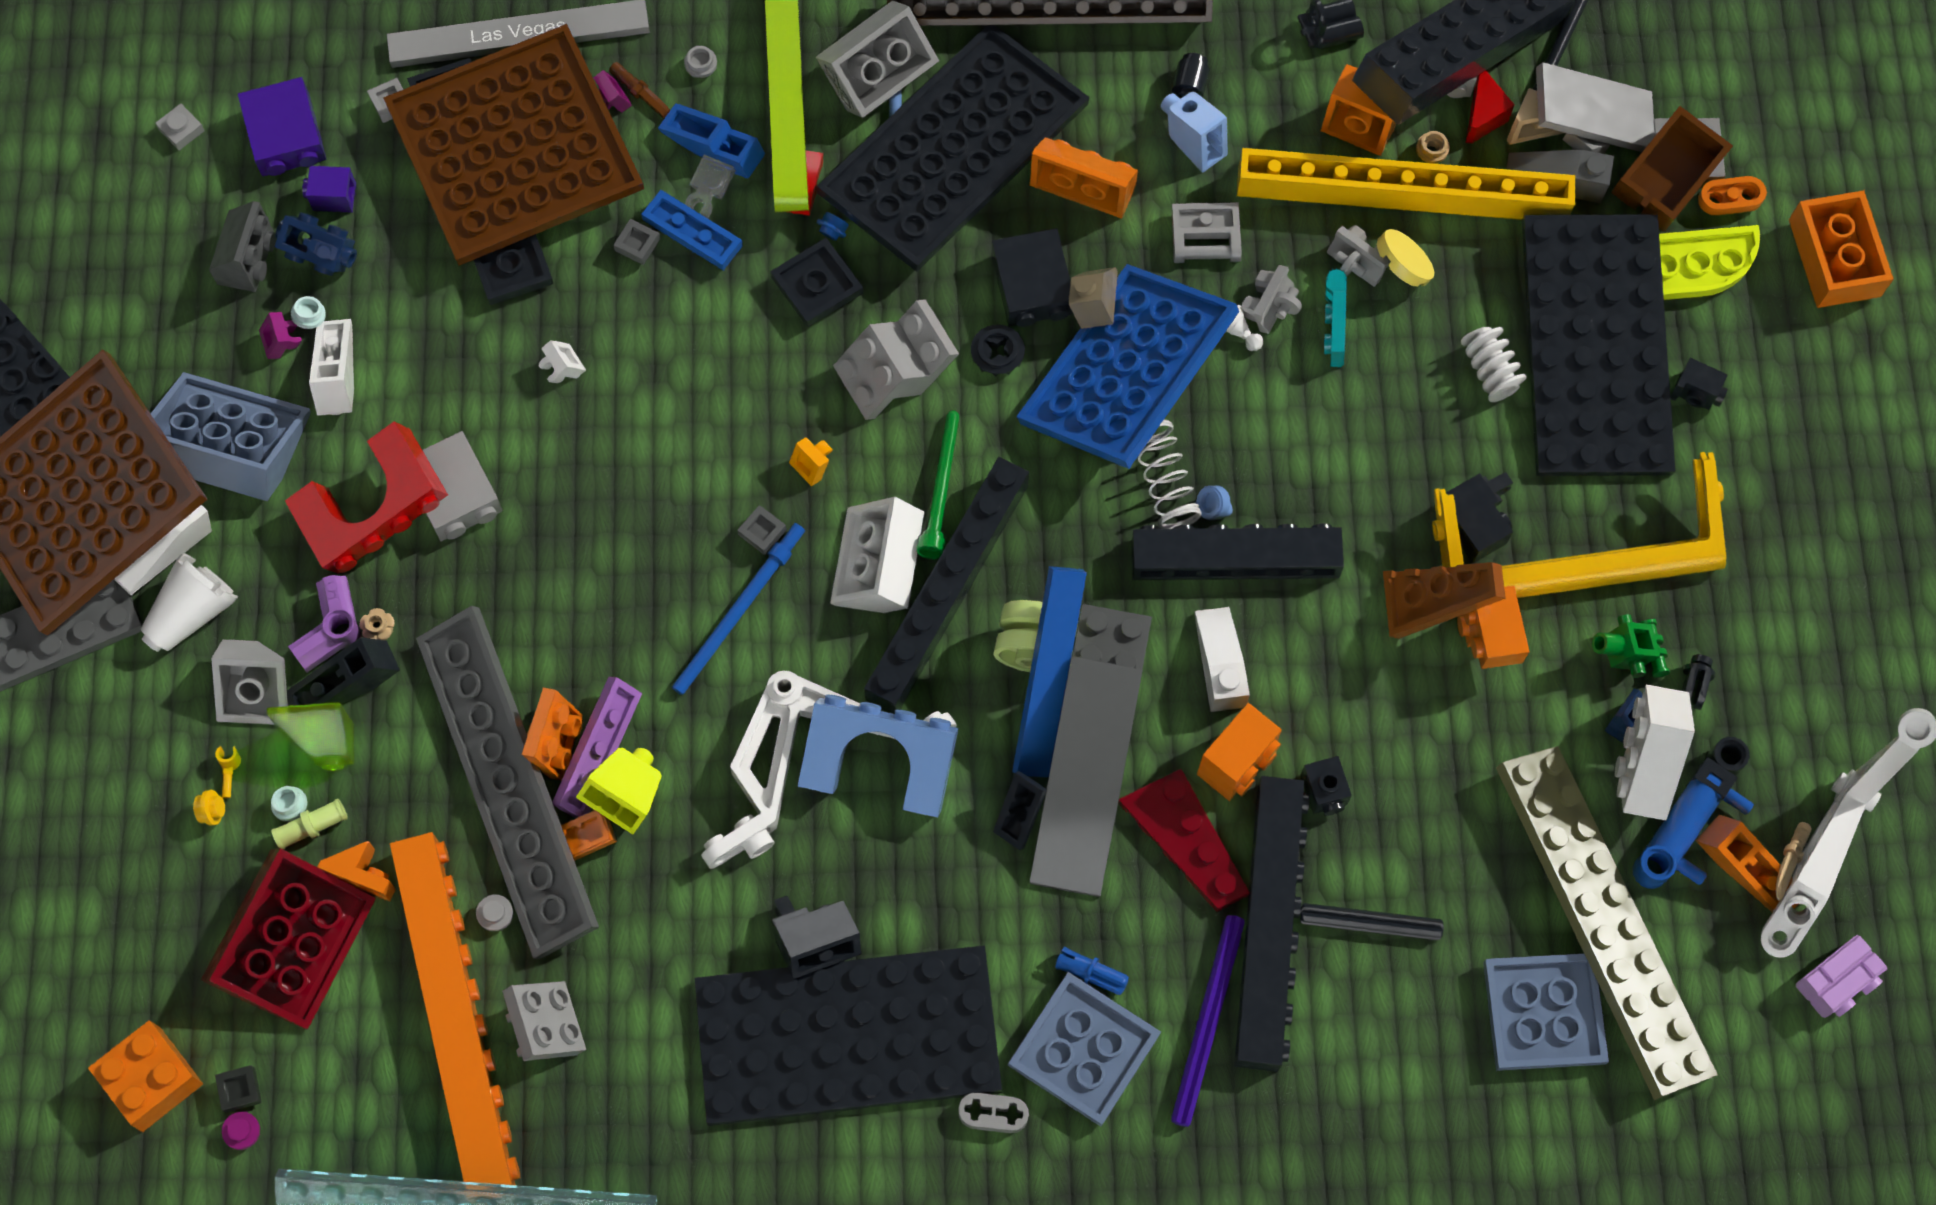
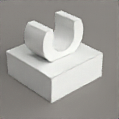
M550 340L541 348L546 357L540 361L539 367L547 370L551 367L554 368L553 374L547 378L549 382L560 383L565 377L577 379L586 371L570 344Z

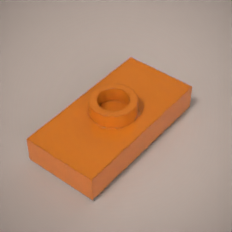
M596 810L561 825L574 861L617 842L610 820Z

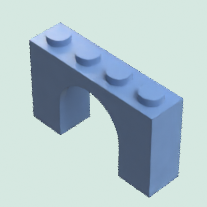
M827 694L825 699L819 698L814 703L798 787L833 794L838 788L844 753L848 743L860 734L881 732L898 740L909 756L910 776L903 810L938 818L942 810L959 728L951 727V722L945 719L930 718V722L916 719V714L909 711L895 710V714L881 711V706L877 704L861 702L860 706L846 704V698Z

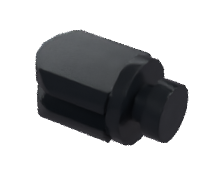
M1701 654L1693 655L1691 663L1684 665L1683 673L1686 676L1682 691L1689 692L1690 698L1695 681L1699 680L1693 702V709L1697 710L1702 709L1709 683L1714 680L1716 674L1712 669V658Z

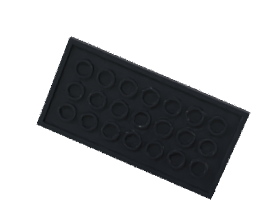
M987 25L817 186V194L918 272L1032 160L1034 148L1045 137L1053 140L1089 104L1090 97L998 27Z
M1524 215L1522 218L1536 476L1673 475L1676 469L1658 215Z
M985 945L842 961L793 979L788 967L694 978L706 1122L708 1126L965 1097L970 1093H1002Z

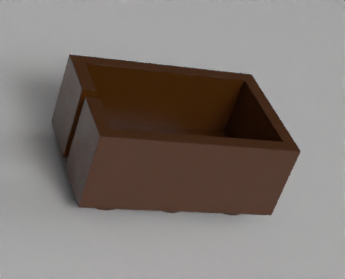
M1679 106L1619 180L1611 193L1633 210H1636L1638 206L1644 209L1640 215H1658L1659 229L1665 232L1733 145Z

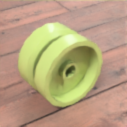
M1017 600L1004 604L999 623L1004 632L998 634L993 653L998 661L1017 670L1030 672L1043 602Z

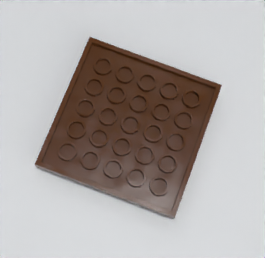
M567 24L383 97L458 266L644 190L640 175Z
M103 349L0 437V569L38 631L47 636L208 500L111 354Z

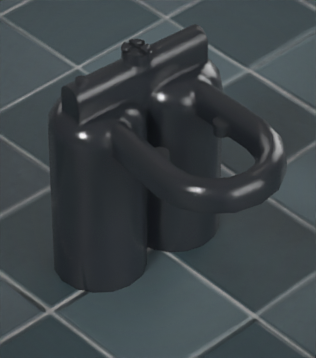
M1311 0L1309 9L1297 16L1302 27L1300 31L1301 36L1305 35L1310 49H1326L1364 37L1363 24L1359 16H1356L1353 0H1337L1322 4L1320 0Z

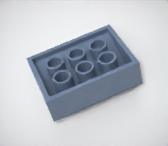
M183 372L152 411L151 415L194 480L268 501L284 477L310 416V409Z

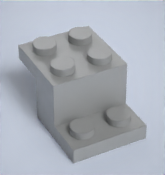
M916 300L899 321L869 324L833 367L865 420L875 419L894 398L922 395L959 353L927 301Z

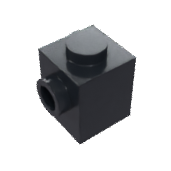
M1339 756L1304 765L1300 776L1304 780L1305 791L1310 794L1309 803L1313 814L1324 812L1325 816H1329L1345 810L1344 806L1348 804L1352 794Z

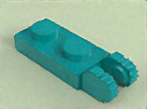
M1337 268L1336 270L1329 271L1326 277L1325 299L1330 304H1325V324H1331V334H1325L1324 354H1331L1330 367L1344 366L1347 277L1344 271H1341V269L1337 270Z

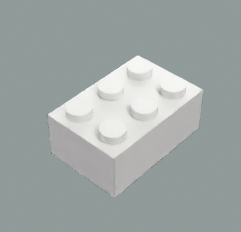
M1646 684L1642 698L1637 697L1634 702L1633 718H1635L1633 727H1627L1625 732L1624 748H1626L1624 757L1619 756L1617 758L1615 766V777L1619 778L1617 797L1622 798L1623 813L1667 820L1695 733L1689 692Z

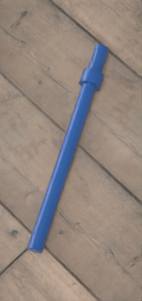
M794 523L780 543L775 542L767 553L769 558L673 684L672 689L680 695L686 692L780 565L784 566L792 556L790 551L805 533L803 527Z

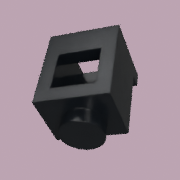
M1690 357L1670 395L1671 400L1676 401L1679 396L1685 399L1688 404L1697 408L1710 410L1712 405L1720 407L1728 391L1727 388L1723 387L1728 374Z

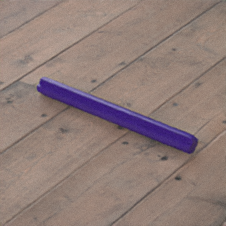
M1228 915L1222 929L1171 1121L1180 1126L1188 1127L1194 1114L1245 920L1238 916Z

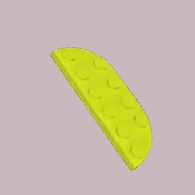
M1759 225L1659 234L1664 300L1710 296L1734 286L1745 276L1757 256L1760 243Z

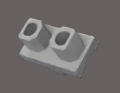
M1356 225L1349 229L1341 226L1337 230L1327 253L1342 264L1341 271H1344L1346 277L1353 272L1375 287L1380 282L1390 260L1387 256L1382 258L1379 255L1377 246L1373 248L1365 242L1367 236L1361 228Z
M1278 265L1275 272L1260 270L1256 278L1255 287L1258 292L1263 293L1261 299L1248 296L1241 305L1244 317L1256 322L1260 332L1269 334L1277 318L1283 320L1287 313L1295 315L1302 308L1301 302L1296 298L1299 290L1294 287V283L1288 278L1289 269L1286 266Z

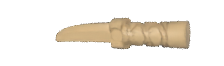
M1800 822L1797 825L1790 844H1787L1784 848L1783 854L1785 857L1776 881V897L1778 901L1782 900L1796 864L1800 863L1803 859V847H1805L1812 830L1808 823Z

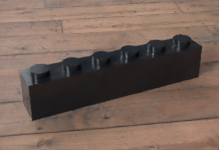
M1326 523L1316 524L1311 528H1298L1295 524H1282L1277 528H1263L1259 524H1249L1243 528H1229L1226 525L1217 524L1209 526L1208 529H1194L1191 525H1178L1173 529H1160L1155 525H1145L1139 529H1133L1131 539L1132 580L1340 578L1344 568L1342 527H1332V525Z

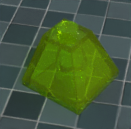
M340 702L267 708L268 717L281 734L318 767H322L325 770H340L344 768V765L354 764V723Z

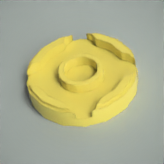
M1389 229L1378 238L1377 249L1379 255L1382 258L1388 257L1391 261L1388 264L1390 270L1402 281L1411 286L1418 287L1421 284L1423 287L1434 278L1435 272L1431 261L1425 252L1408 236L1400 231Z

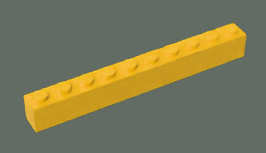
M1242 148L1238 166L1237 196L1522 220L1524 215H1571L1575 206V175Z

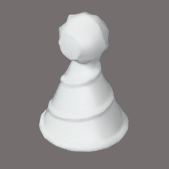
M1237 305L1239 313L1226 332L1246 339L1247 349L1257 351L1263 345V338L1259 334H1251L1249 325L1246 323L1244 314L1241 311V306Z

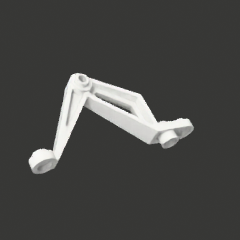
M779 671L770 677L730 766L732 776L759 815L756 817L748 815L734 825V831L724 837L722 834L716 835L704 844L706 850L701 856L710 869L725 863L743 850L753 859L765 853L774 845L775 842L770 833L776 830L798 719L800 716L811 718L814 703L819 698L825 699L827 694L844 696L801 678L790 671ZM844 697L846 698V704L860 706V703ZM936 711L923 720L930 722V718H941L950 721L951 727L956 728L957 726L948 712L941 714L939 711ZM777 717L781 721L767 787L762 788L750 767L771 719ZM869 732V733H873V734H877V735H881V736L893 738L892 736H890V735H888V734H885V733H881V732Z
M1914 708L1903 713L1898 721V736L1859 769L1856 771L1852 769L1848 774L1841 772L1831 789L1836 793L1835 801L1802 851L1804 856L1802 861L1795 866L1791 885L1762 929L1761 944L1768 954L1780 958L1791 955L1807 934L1830 896L1862 813L1865 809L1871 812L1881 797V793L1878 791L1920 748L1930 745L1935 740L1936 719L1929 711ZM1803 904L1806 908L1802 911H1796L1792 905ZM1776 931H1783L1786 933L1787 938L1779 941L1773 937V934Z

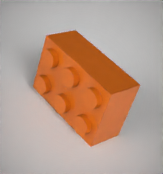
M1865 191L1799 202L1789 218V223L1817 308L1881 297L1894 278Z

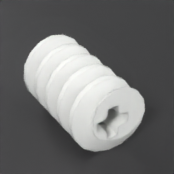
M1482 327L1468 333L1461 339V344L1467 346L1466 355L1473 358L1471 365L1474 369L1478 370V379L1484 381L1483 390L1490 393L1488 396L1490 402H1498L1511 396L1520 388L1519 384L1526 379L1525 374L1514 375V372L1521 366L1519 362L1508 363L1514 357V351H1502L1509 344L1508 339H1496L1503 333L1502 327L1493 329L1491 327Z

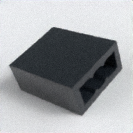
M1057 228L992 241L991 256L1008 327L1014 325L1027 327L1033 325L1036 321L1046 319L1058 321L1073 314L1069 306L1071 281Z

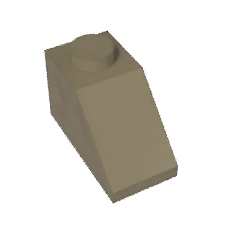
M1116 267L1086 271L1071 277L1069 306L1081 329L1113 324L1118 274Z

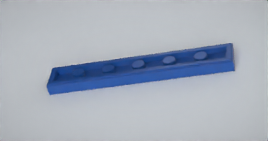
M1049 566L1014 759V773L1020 771L1026 776L1049 777L1087 575V572L1083 569Z

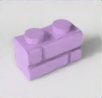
M1856 935L1796 983V988L1811 1002V1005L1821 1017L1826 1018L1834 1012L1840 1017L1856 1005L1852 997L1858 992L1862 991L1867 995L1883 982L1878 976L1887 970V966L1876 953L1871 951V948L1862 937Z

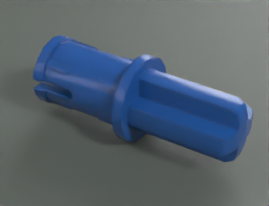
M1063 947L1055 965L1056 969L1069 972L1084 980L1088 985L1089 983L1095 984L1117 995H1121L1128 984L1129 977L1100 964L1099 958L1095 957L1092 960L1067 947Z

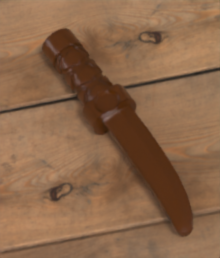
M613 63L609 68V72L625 84L636 99L640 97L665 119L670 112L666 104L648 88V85L643 80L639 81L636 77L634 78L620 63Z

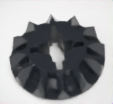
M990 325L981 329L973 338L971 355L973 363L979 366L981 372L992 373L995 377L998 374L1004 373L1009 375L1017 366L1020 367L1025 355V346L1019 333L1011 327ZM1005 343L1004 354L1006 356L997 355L991 359L992 349L990 347L997 349Z

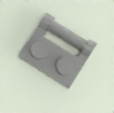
M1238 202L1172 204L1174 263H1184L1188 259H1230V262H1241L1242 250ZM1184 239H1229L1230 245L1185 246Z

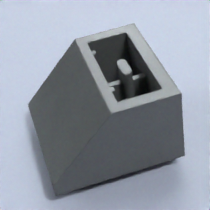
M252 201L228 211L209 268L217 285L256 292L259 281L264 280L267 272L266 259L269 251L272 252L275 248L276 233L273 231L260 202Z

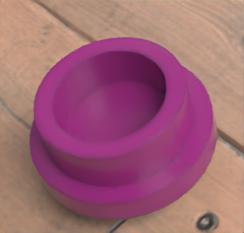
M236 1112L230 1115L222 1126L224 1142L236 1150H244L256 1143L260 1135L258 1120L248 1112Z

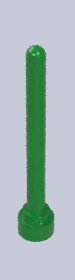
M955 410L949 411L946 415L928 527L918 539L917 553L927 559H939L946 546V540L943 538L944 535L941 532L960 418L959 413Z

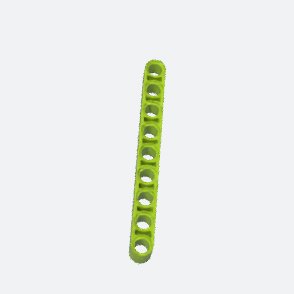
M765 0L775 212L809 210L798 0Z

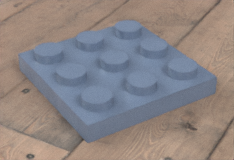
M1585 954L1484 960L1483 966L1496 1071L1606 1065L1609 1062L1599 985Z
M1068 972L1013 1055L1008 1066L1102 1127L1160 1036L1161 1031Z

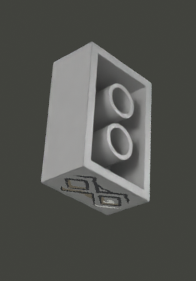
M895 1L888 3L816 56L817 61L845 109L862 118L939 62L910 7Z

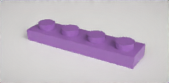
M608 677L552 801L555 807L575 819L589 813L591 807L575 797L591 773L618 749L642 695L641 692L617 677Z

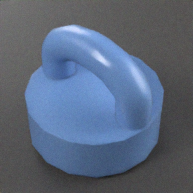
M1205 486L1200 490L1196 504L1199 505L1198 508H1200L1201 516L1204 519L1219 520L1232 514L1233 509L1230 503V496L1223 487Z

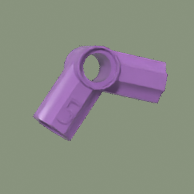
M332 575L324 577L316 583L323 621L316 628L288 646L307 673L361 637V630L356 622L346 576ZM349 624V628L345 633L334 634L338 626Z

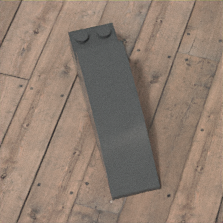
M1087 604L1082 605L1031 872L1030 884L1095 897L1101 896L1152 620L1151 616Z

